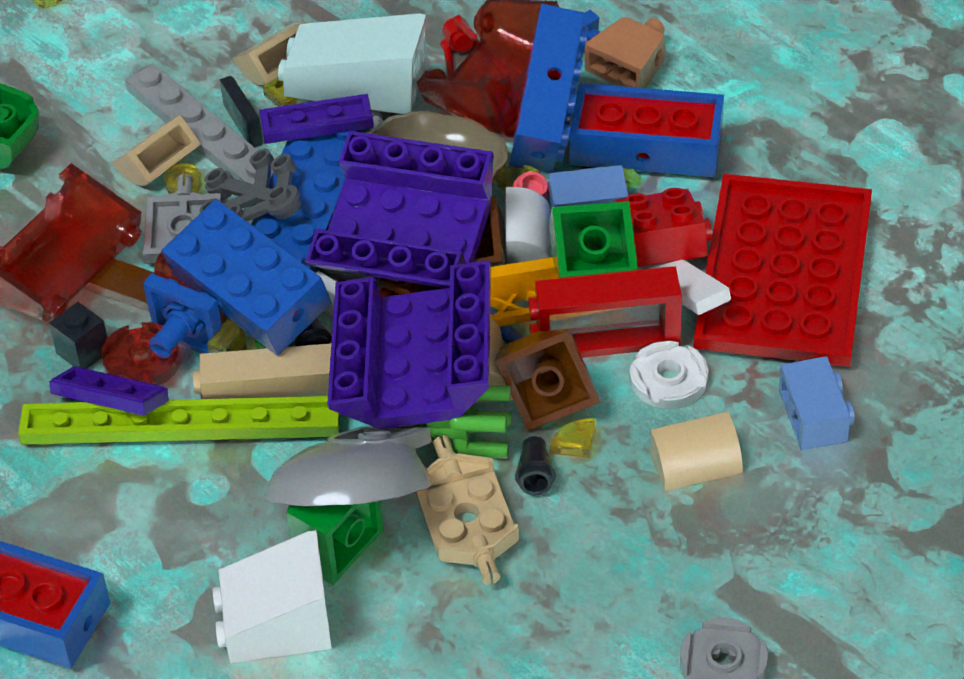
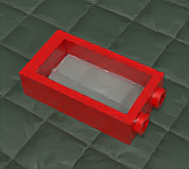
M676 266L535 281V297L528 298L530 320L536 321V323L529 324L530 334L569 328L582 358L639 352L642 348L652 343L663 341L679 342V346L681 344L682 293Z

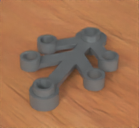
M266 148L255 152L250 158V163L256 170L254 184L234 179L231 173L224 171L223 168L213 169L205 176V189L209 194L220 193L222 201L229 198L232 194L239 196L223 204L245 221H250L266 213L282 220L295 214L301 207L300 192L296 186L292 185V176L297 165L289 154H282L274 159ZM271 168L278 177L276 187L273 189L269 188ZM217 198L205 202L200 208V213ZM257 202H260V203H258V204H256V205H254V206H251V207H249V208H247V209H245V210H242L243 208H245V207H247V206H250V205H252V204H255V203H257Z

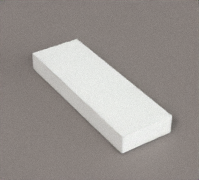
M685 260L638 267V270L676 266L682 293V305L698 315L731 300L729 287Z

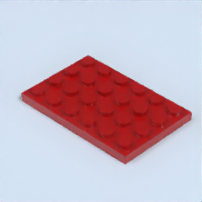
M723 173L705 273L729 287L731 300L698 315L693 348L795 361L827 356L830 365L850 367L872 189Z

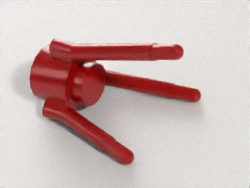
M456 15L446 21L442 28L445 39L440 42V46L444 51L450 86H454L456 83L452 50L466 52L472 46L478 50L504 80L510 79V75L479 41L465 18L461 17V15Z

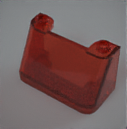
M486 0L474 17V28L480 42L453 74L447 79L443 70L429 68L417 80L416 84L425 102L454 116L471 119L500 137H514L541 4L559 7L558 2L547 0Z
M72 163L59 174V179L64 182L61 190L56 194L50 192L46 196L45 208L5 246H0V305L42 321H48L51 318L55 319L63 313L69 301L125 247L131 248L138 241L142 230L139 228L142 212Z

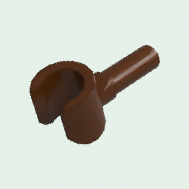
M380 278L378 282L380 287L394 291L399 295L424 291L422 285L406 282L403 284L386 278Z

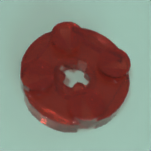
M141 322L142 328L129 330L127 325L113 332L106 339L102 347L105 373L160 386L170 380L177 372L182 360L178 345L172 351L169 358L159 357L149 347L151 345L149 341L154 338L163 325L153 322ZM145 353H148V357L145 359L136 360L133 357L135 355L142 356Z

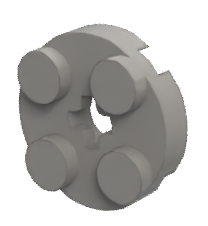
M730 618L710 619L703 622L702 628L696 630L692 635L690 631L682 642L680 668L685 679H764L768 662L766 644L762 638L759 640L756 635L751 633L750 626L739 620ZM720 653L729 654V660L734 662L722 665L713 659H719Z

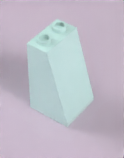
M418 13L299 24L295 38L290 37L288 40L287 60L282 59L279 65L278 80L283 81L284 96L321 101L368 94L372 110L398 114L412 112L424 73L426 14Z

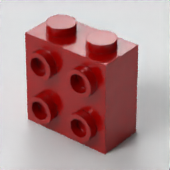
M669 188L662 193L649 195L636 193L624 199L615 200V202L629 201L638 267L707 256V241H712L711 224L708 218L703 219L700 201H694L689 189Z

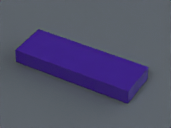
M368 94L259 110L265 144L374 128Z
M76 366L49 381L50 394L143 416L169 401L168 388Z

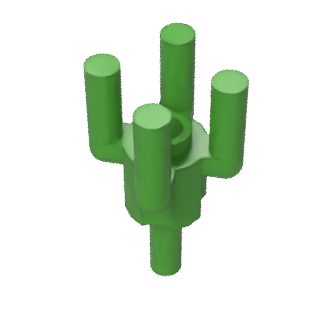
M489 385V389L478 401L510 402V386ZM470 407L460 418L408 425L430 427L431 438L440 436V439H442L443 435L448 436L452 439V448L456 454L508 459V442L469 441L470 433H477V431L506 433L507 428H512V412L478 411V409H471Z

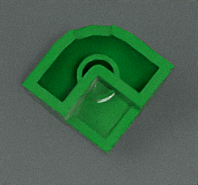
M0 83V169H4L13 163L34 138L39 129V109L34 103L33 96Z

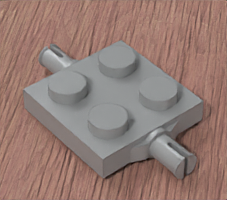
M181 174L177 178V193L167 196L147 197L143 245L145 264L167 263L161 250L200 214V208L205 202L217 198L222 203L221 194H199L192 192L193 177L185 174L184 182L183 174ZM172 273V278L175 279V280L180 281V280H179L178 278H176V277L173 275V273Z

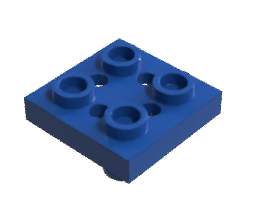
M151 273L143 283L155 334L154 338L149 341V344H151L149 346L150 349L161 358H169L178 344L201 354L226 352L227 348L217 299H214L205 292H197L184 287L173 279H165Z

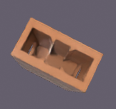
M628 17L620 18L586 42L585 71L618 86L647 88L664 62L665 36L663 34L665 28L663 24L656 18H649L644 24Z

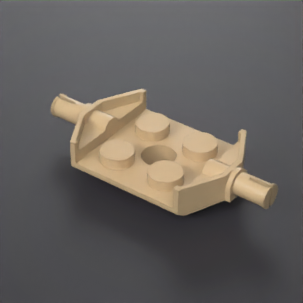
M443 435L442 444L439 436L433 441L439 459L426 468L432 485L429 488L415 491L439 560L443 562L474 565L475 568L479 567L484 584H491L490 575L494 584L501 578L495 564V559L519 540V526L514 524L494 472L493 458L456 454L453 451L450 438ZM466 512L477 516L476 519L470 522H462L456 519L460 514Z

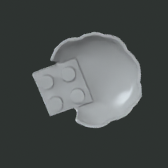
M360 426L330 436L328 441L302 450L278 467L272 474L264 500L271 503L297 506L363 504L398 498L429 488L432 485V481L426 467L416 454V448L431 443L430 427L377 429L370 426Z

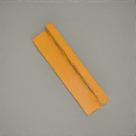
M553 257L491 267L490 307L499 310V312L490 314V318L499 327L531 321L529 308H522L515 304L519 301H528L529 297H535V281L558 278ZM577 313L550 315V318L559 317V316H565V315H571V314H577Z

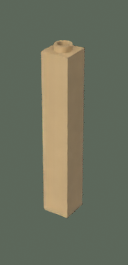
M331 343L286 347L278 356L269 349L200 354V370H193L194 393L202 394V399L328 396Z

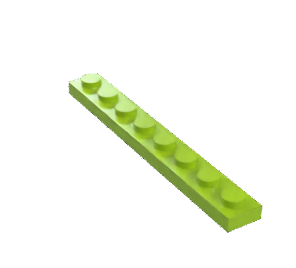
M328 396L169 400L145 416L88 402L23 404L18 436L21 445L330 437L339 434L340 414L329 410L327 405Z

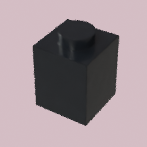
M79 301L49 322L56 354L72 366L88 369L111 351L104 320Z

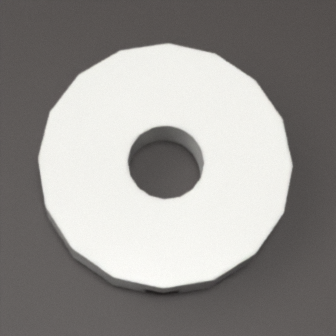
M663 341L652 343L642 348L635 355V360L631 363L629 369V380L632 391L641 401L656 408L676 409L686 407L696 402L706 391L709 370L705 358L697 349L689 345L688 349L681 347L679 342ZM670 370L678 375L673 378H665L660 373Z

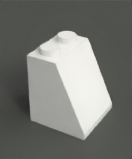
M316 530L307 531L219 569L220 587L213 588L215 612H223V621L216 622L218 647H227L230 663L332 649Z

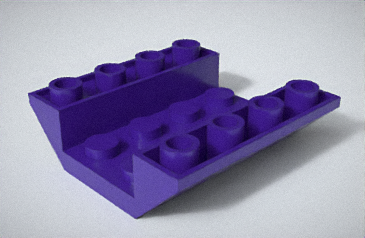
M349 131L338 162L345 180L328 230L316 229L305 261L306 265L450 288V267L475 261L491 208L493 152Z
M490 261L452 265L450 267V288L381 297L374 277L336 282L327 401L329 410L377 429L460 418L489 389Z

